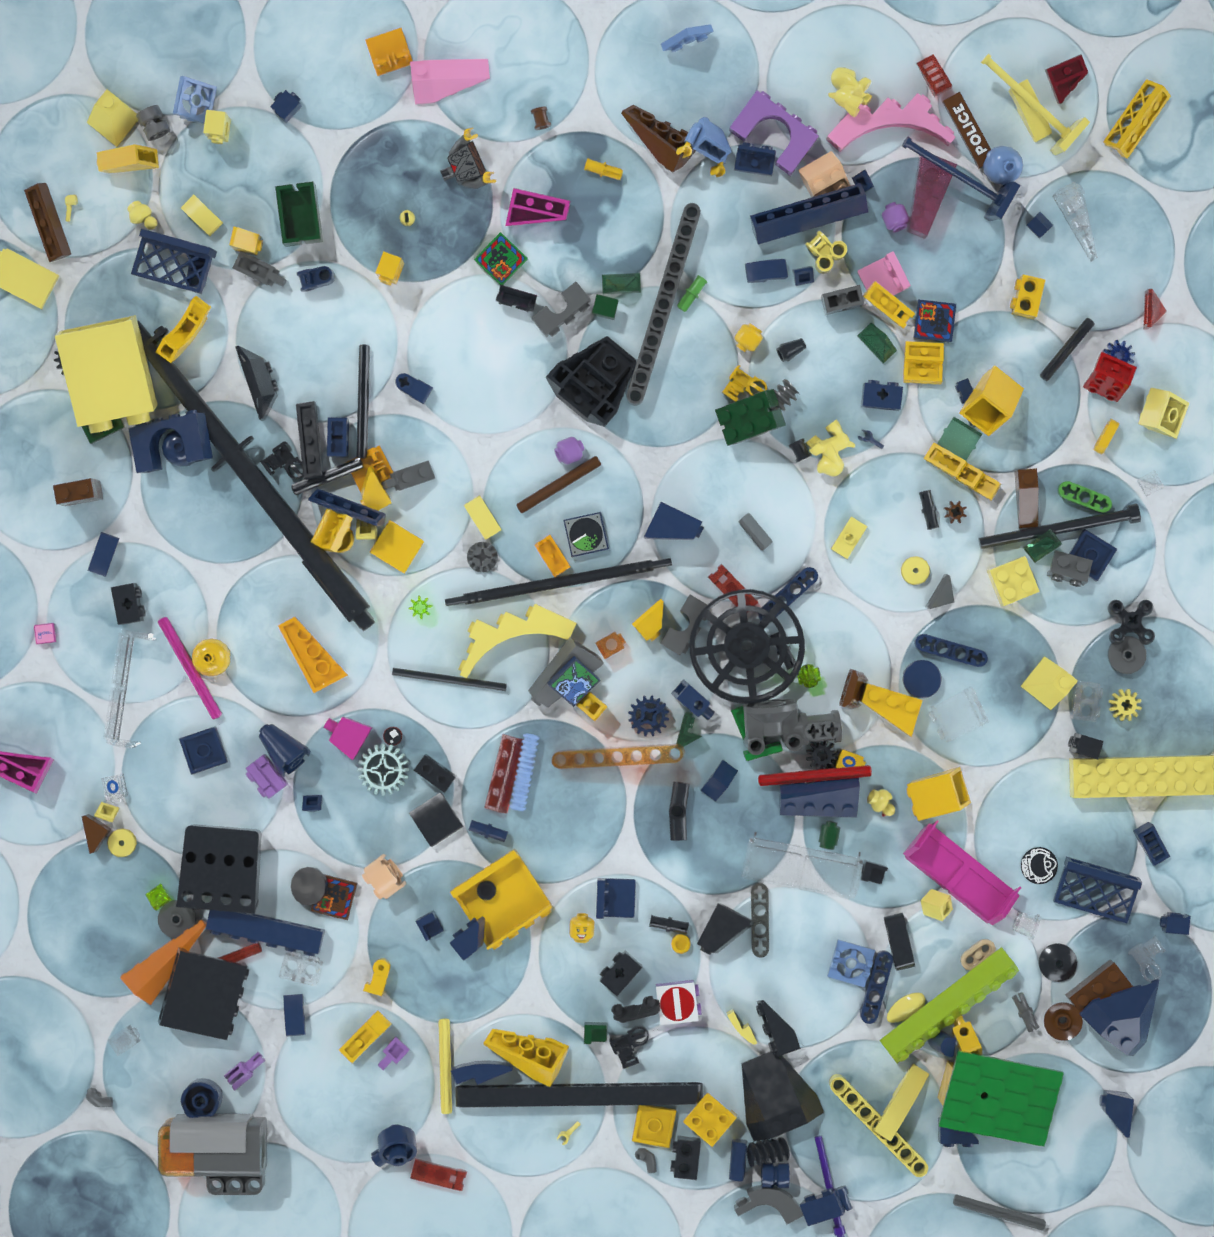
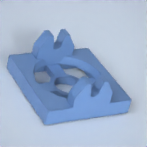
M180 76L173 114L180 116L181 119H187V121L204 124L206 110L213 109L217 87L192 78ZM194 86V93L190 95L184 93L188 87ZM201 89L205 92L207 100L203 99ZM194 95H198L200 98L198 106L192 103ZM182 100L189 102L191 106L190 114L185 110ZM201 106L206 107L201 114L196 115L197 108Z
M838 939L827 976L865 987L867 978L870 975V969L872 968L875 950ZM852 949L849 956L845 958L840 957L844 950ZM858 951L864 956L866 964L858 962L856 958ZM850 957L856 960L854 968H848L845 964L846 960ZM838 963H842L846 968L844 975L839 972ZM856 968L864 970L859 976L850 977L852 971Z

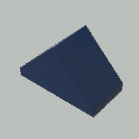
M722 760L700 791L716 802L729 787L738 770Z

